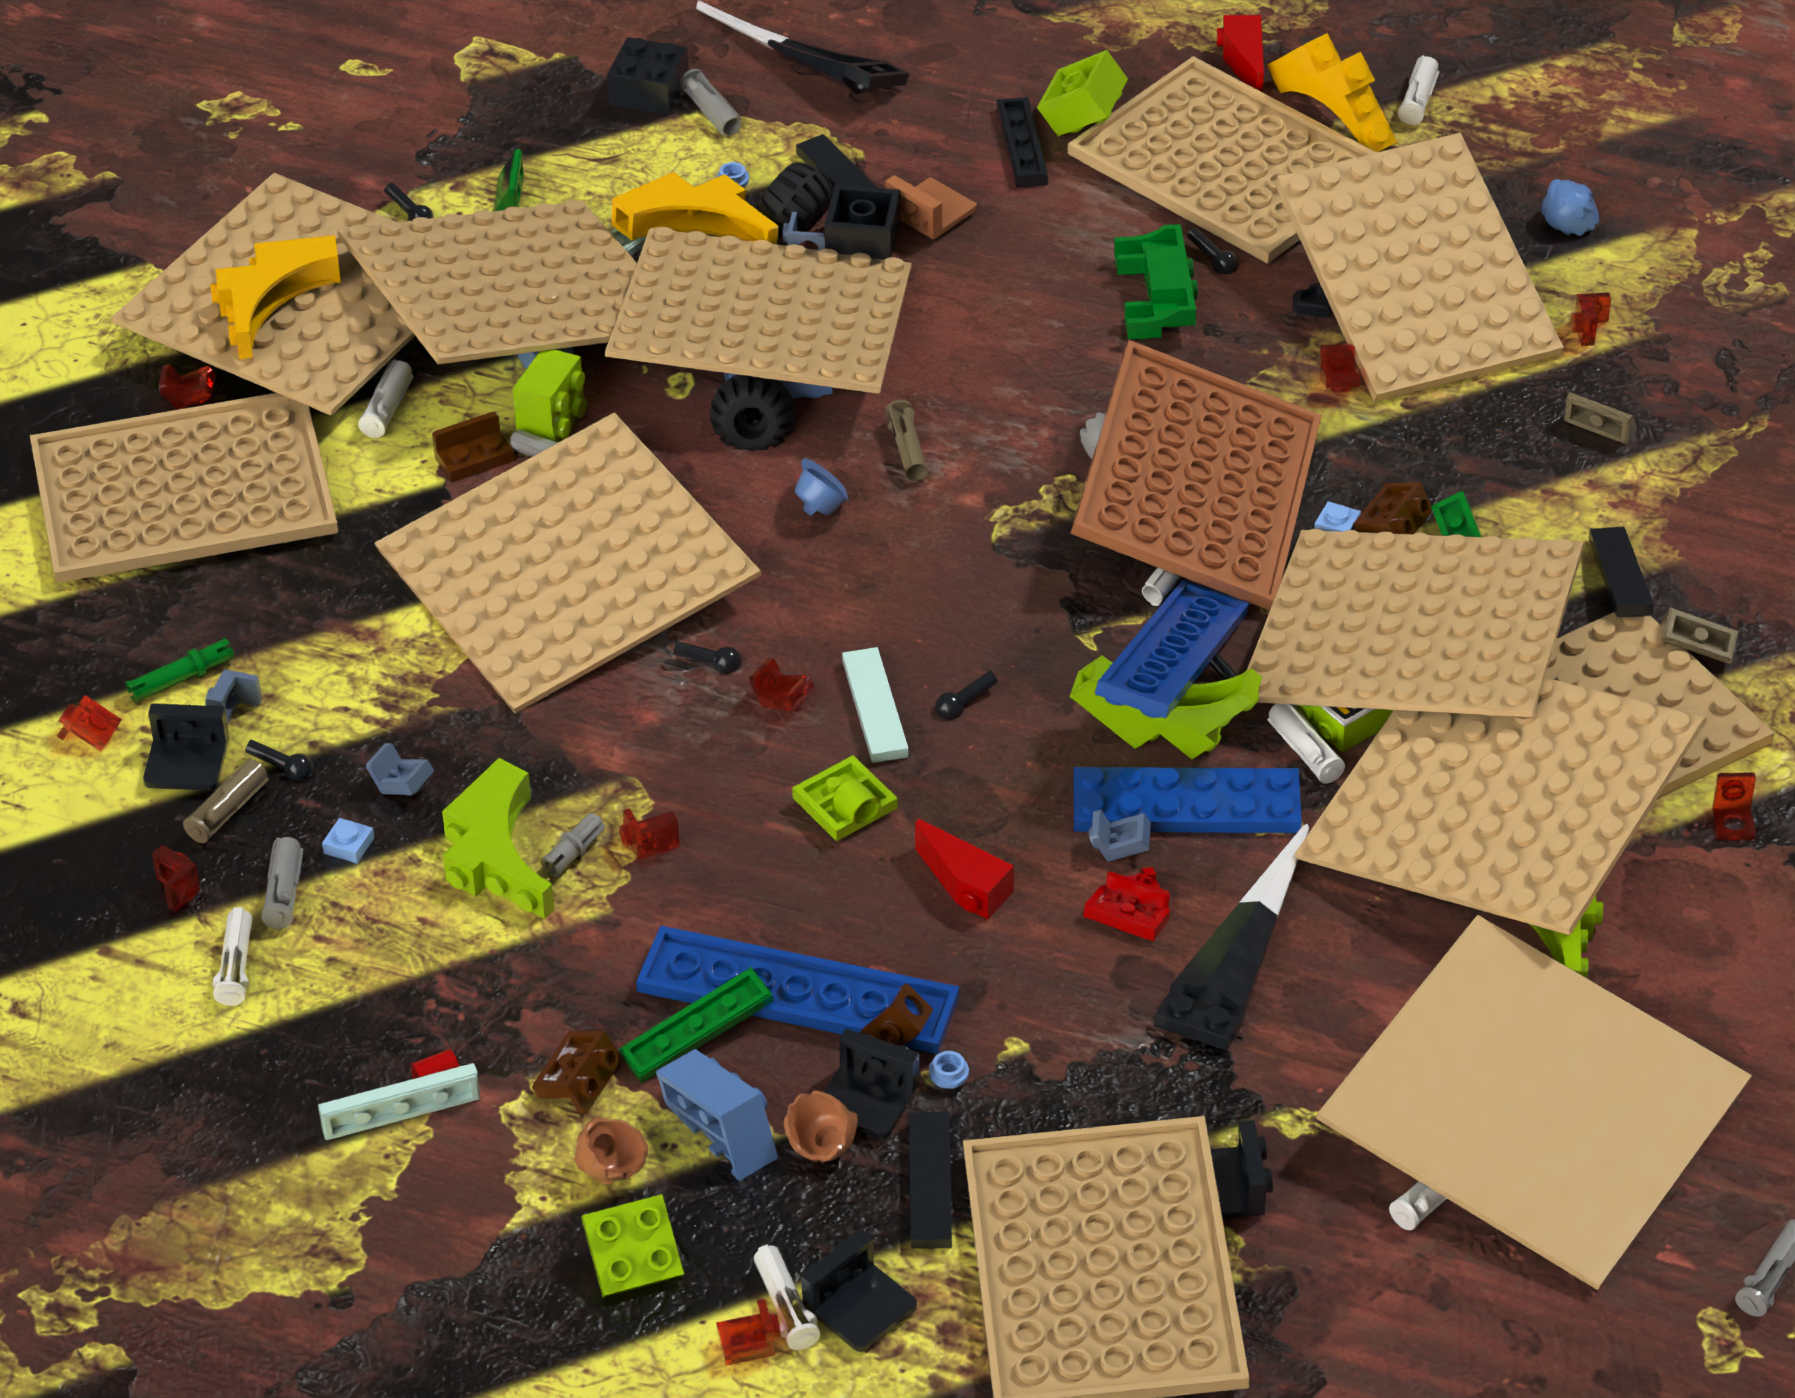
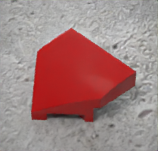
M1153 867L1141 868V873L1132 876L1107 872L1106 884L1100 885L1085 903L1083 917L1154 941L1169 920L1170 893L1159 886L1156 881L1157 873Z

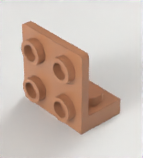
M895 175L885 181V189L900 190V221L933 240L977 210L975 202L933 178L926 179L916 187Z

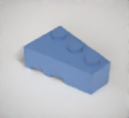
M696 1049L656 1071L665 1104L694 1134L702 1131L713 1143L709 1145V1150L716 1158L724 1154L729 1159L733 1168L731 1173L738 1181L778 1159L765 1111L768 1104L765 1096L758 1088H752L742 1081L736 1073H730L721 1067L714 1058H708Z

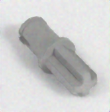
M592 813L587 814L570 832H564L560 837L561 841L541 859L542 867L546 869L556 860L557 864L548 873L553 877H559L576 857L580 858L585 855L586 847L604 830L605 826L602 823V819Z

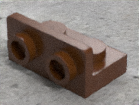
M495 411L436 430L432 433L435 459L451 483L515 461L514 450L500 431L499 416Z
M1421 482L1386 483L1353 525L1357 532H1391L1393 534L1413 535L1432 513L1430 500Z
M568 1031L532 1085V1088L538 1098H570L579 1113H588L621 1063L622 1057L606 1031Z

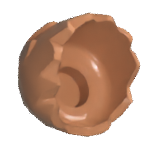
M812 1091L810 1095L799 1094L794 1102L788 1105L787 1115L784 1118L785 1133L792 1148L800 1156L816 1162L832 1161L847 1152L854 1141L858 1123L857 1113L849 1111L840 1100L832 1095L820 1091Z
M596 1117L587 1123L579 1133L574 1160L578 1169L585 1172L593 1180L602 1184H613L614 1181L633 1176L646 1164L648 1144L641 1132L628 1122L619 1119L607 1120Z

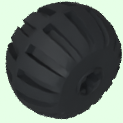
M792 163L767 188L759 201L757 210L778 225V234L783 236L784 223H790L792 212H797V230L805 232L811 227L816 218H821L828 210L833 187L830 180L820 169L806 163Z
M735 375L725 381L714 394L710 408V420L715 434L722 435L719 440L725 445L729 446L732 444L735 446L734 449L768 450L769 446L775 448L785 442L783 437L789 436L792 433L796 420V407L791 394L781 381ZM755 407L759 409L755 413L754 418L748 414L749 408Z

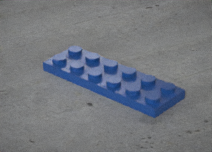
M1074 767V832H1089V828L1092 827L1093 812L1102 810L1110 823L1145 813L1151 822L1150 832L1297 833L1301 829L1299 768Z

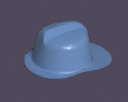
M806 458L802 459L803 471L796 484L795 493L804 502L803 510L811 516L816 511L824 515H831L846 500L850 501L845 487L836 477L816 462Z

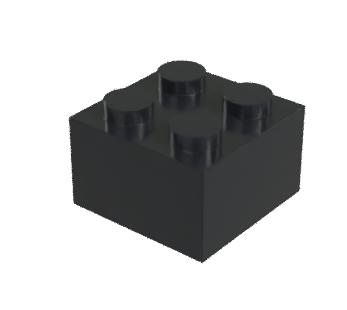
M627 37L607 73L609 105L670 115L683 90L680 86L681 78L689 71L688 48L672 43H660L642 38Z
M834 185L825 221V249H833L838 254L845 255L864 253L871 258L881 260L891 258L900 224V190Z

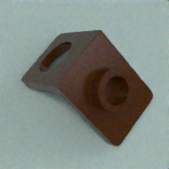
M905 983L899 989L891 1005L865 1025L860 1033L868 1034L873 1038L897 1046H904L922 1031L933 1009L910 985ZM905 998L915 1003L919 1010V1016L913 1014L907 1008Z

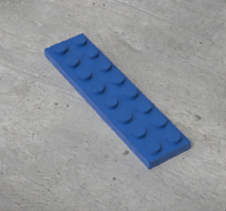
M1182 580L1098 680L1095 695L1104 697L1107 702L1113 705H1127L1139 709L1148 717H1162L1166 719L1245 618L1250 602Z
M660 926L636 981L637 992L693 1003L752 967L773 994L774 1002L751 1016L837 1034H843L845 1029L860 1033L865 1025L891 1005L901 986L907 983L932 1007L933 1011L922 1031L904 1047L933 1054H939L959 1000V986ZM905 998L907 1008L913 1014L919 1016V1010L915 1003Z

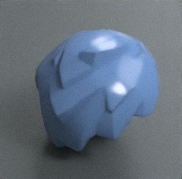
M1559 179L1553 180L1550 183L1540 208L1541 214L1545 216V220L1550 226L1556 230H1561L1568 236L1572 233L1581 236L1585 231H1592L1595 224L1599 223L1598 209L1593 200L1594 195L1587 186L1575 183L1574 181Z

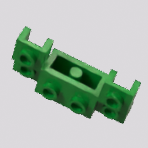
M1181 224L1164 225L1151 233L1140 236L1114 237V258L1117 275L1144 273L1148 301L1125 302L1124 319L1128 339L1161 338L1162 327L1196 325L1195 300L1198 298L1197 280H1191L1194 278L1193 259H1187Z

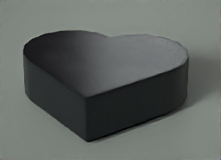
M1314 283L1308 289H1301L1293 294L1292 308L1295 312L1302 315L1329 318L1331 306L1320 283Z

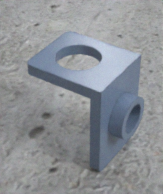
M792 212L790 223H784L783 243H787V245H800L803 241H812L817 244L818 251L825 249V234L799 232L797 230V212Z

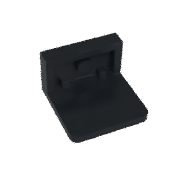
M151 703L148 716L153 742L143 776L144 785L147 788L207 791L216 789L230 739L225 707Z
M845 1029L839 1039L840 1067L824 1093L837 1098L849 1111L857 1113L858 1123L856 1131L880 1139H886L891 1135L919 1086V1053L904 1046H897L873 1038L868 1034Z
M1255 1120L1239 1121L1237 1147L1210 1149L1222 1218L1265 1215L1266 1193L1273 1192L1271 1168H1264L1263 1160H1267L1265 1136L1257 1135Z
M862 1229L850 1239L842 1240L833 1252L821 1261L809 1265L803 1275H801L802 1302L805 1309L813 1313L821 1323L858 1352L867 1350L917 1309L916 1298L874 1265L873 1238Z

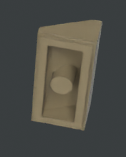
M1571 392L1567 394L1565 422L1626 445L1635 435L1637 426L1632 415Z
M1669 608L1661 622V641L1731 664L1739 631Z

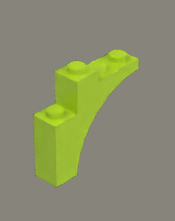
M1101 655L1078 671L1070 694L1074 701L1134 749L1148 740L1150 742L1156 740L1161 734L1189 758L1194 759L1204 751H1212L1218 745L1221 739L1219 734L1221 728L1226 726L1235 715L1243 710L1245 712L1249 711L1254 707L1260 696L1258 690L1262 676L1251 668L1240 675L1219 682L1192 684L1166 719L1162 717L1152 718L1144 715L1139 709L1127 705H1113L1107 702L1104 697L1095 695L1098 680L1113 663Z
M498 758L442 811L445 838L453 843L443 854L446 881L454 888L463 889L474 896H477L486 887L494 895L503 896L518 904L524 911L533 912L546 919L555 910L552 883L530 869L517 853L511 840L516 820L525 805L531 800L529 773Z

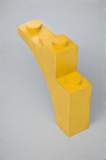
M1328 33L1266 65L1280 94L1290 91L1299 92L1322 102L1343 121L1361 145L1379 152L1397 143L1369 85L1375 79L1361 52L1341 61Z
M672 172L612 198L611 225L631 241L646 237L650 228L669 227L673 231L678 232L700 231L719 237L730 235L737 237L739 240L753 242L756 240H766L777 245L778 225L745 201L746 189L725 174L694 187L678 174Z
M335 235L254 243L255 257L249 258V266L215 269L217 283H210L212 303H219L221 317L227 316L228 324L235 323V325H229L228 330L230 346L237 345L239 359L253 358V346L256 335L264 321L278 307L295 296L311 289L341 282Z

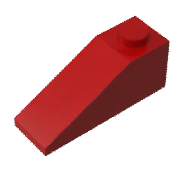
M1223 15V28H1217L1216 37L1217 47L1223 48V60L1243 83L1263 93L1264 64L1261 15Z
M921 819L915 822V850L956 904L962 906L966 911L975 913L988 920L1014 892V865Z

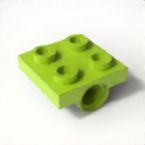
M854 755L792 787L793 799L836 841L898 809L897 797Z
M662 1194L582 1215L581 1219L602 1297L684 1275Z

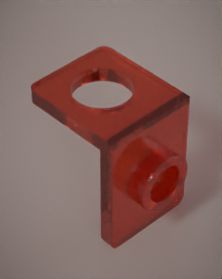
M1719 773L1717 775L1712 812L1719 840L1755 839L1756 830L1751 811L1756 782L1755 773ZM1728 818H1738L1745 823V827L1741 830H1731L1724 825V821Z

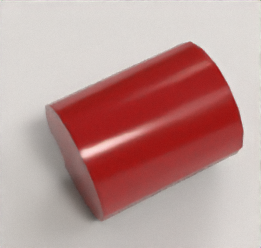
M448 1049L411 1063V1073L413 1079L460 1066L453 1051Z

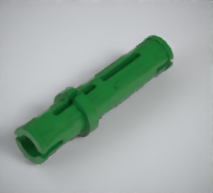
M222 638L220 641L198 651L194 648L187 651V656L134 680L125 682L128 693H133L131 699L134 703H138L146 697L195 675L197 677L204 676L207 673L206 670L228 660L235 659L232 647L227 648L230 644L226 638Z

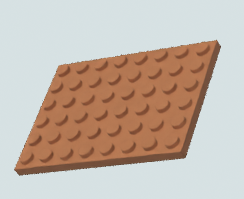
M1128 340L1070 534L1270 611L1282 581L1322 415Z

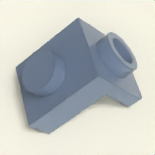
M224 669L214 688L211 687L208 690L205 705L224 706L228 724L239 703L253 706L260 705L262 696L258 676Z
M385 743L366 764V768L381 794L413 795L423 788L424 782L434 772L428 759H401L391 743Z
M1102 810L1094 811L1092 827L1089 828V838L1095 849L1099 848L1107 862L1149 850L1151 822L1145 813L1110 823Z

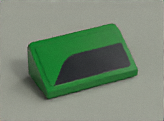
M515 149L499 174L493 211L505 210L508 207L519 208L524 179L521 149Z

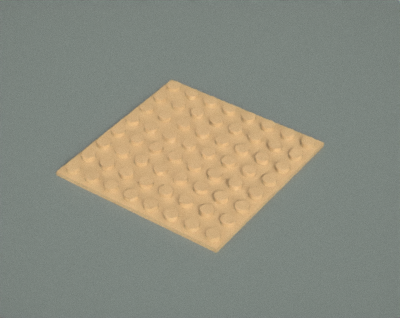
M276 173L268 177L111 317L112 323L331 416L415 337L412 330L337 235L338 229L350 228L352 225H379L385 221L393 220ZM335 235L341 282L311 289L295 296L278 307L264 321L256 335L253 346V358L239 359L237 345L230 346L228 326L235 325V323L228 324L227 316L221 317L219 303H212L210 283H217L215 269L249 266V258L255 257L254 243Z
M569 200L566 203L554 205L541 203L535 207L527 208L508 207L505 210L492 212L480 210L474 214L466 215L447 214L444 217L431 219L418 217L413 219V221L405 222L385 221L382 224L370 226L357 224L352 225L350 228L338 229L337 231L341 241L437 364L609 342L637 262L583 201Z
M669 227L650 228L607 344L605 357L880 394L912 263L904 262L894 257L885 260L874 259L864 253L845 255L838 254L833 249H821L819 251L805 249L797 244L783 246L772 244L766 240H756L754 242L739 240L737 237L730 235L716 237L708 236L700 231L686 233L673 231Z
M615 412L374 542L378 551L515 714L762 576L761 570Z
M1321 529L1301 530L1247 669L1252 668L1262 676L1258 690L1260 696L1257 703L1533 717L1583 553L1584 542L1570 541L1568 539L1535 540L1529 537L1509 539L1496 536L1464 537L1457 534L1436 536L1425 533L1412 535L1393 534L1391 532L1363 533L1354 530L1344 532L1323 531Z
M1549 678L1544 679L1533 717L1394 710L1295 852V857L1298 860L1571 935L1706 723L1705 717Z
M1477 915L1320 1109L1316 1119L1599 1290L1746 1087L1752 1075Z

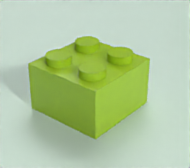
M1105 50L1058 69L1040 100L1037 109L1057 136L1069 132L1077 133L1085 126L1094 122L1100 124L1111 116V110L1116 101L1122 96V90L1128 78L1108 50Z
M554 349L540 351L512 388L516 430L521 429L557 443L568 438L572 426L578 418L583 417L587 408V399L584 398L583 392L585 374L582 372L580 356Z

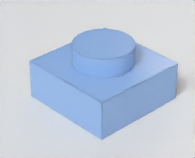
M1328 501L1316 520L1314 529L1339 532L1355 531L1353 523L1360 516L1361 511Z
M339 818L322 842L323 854L357 864L374 840L373 828Z

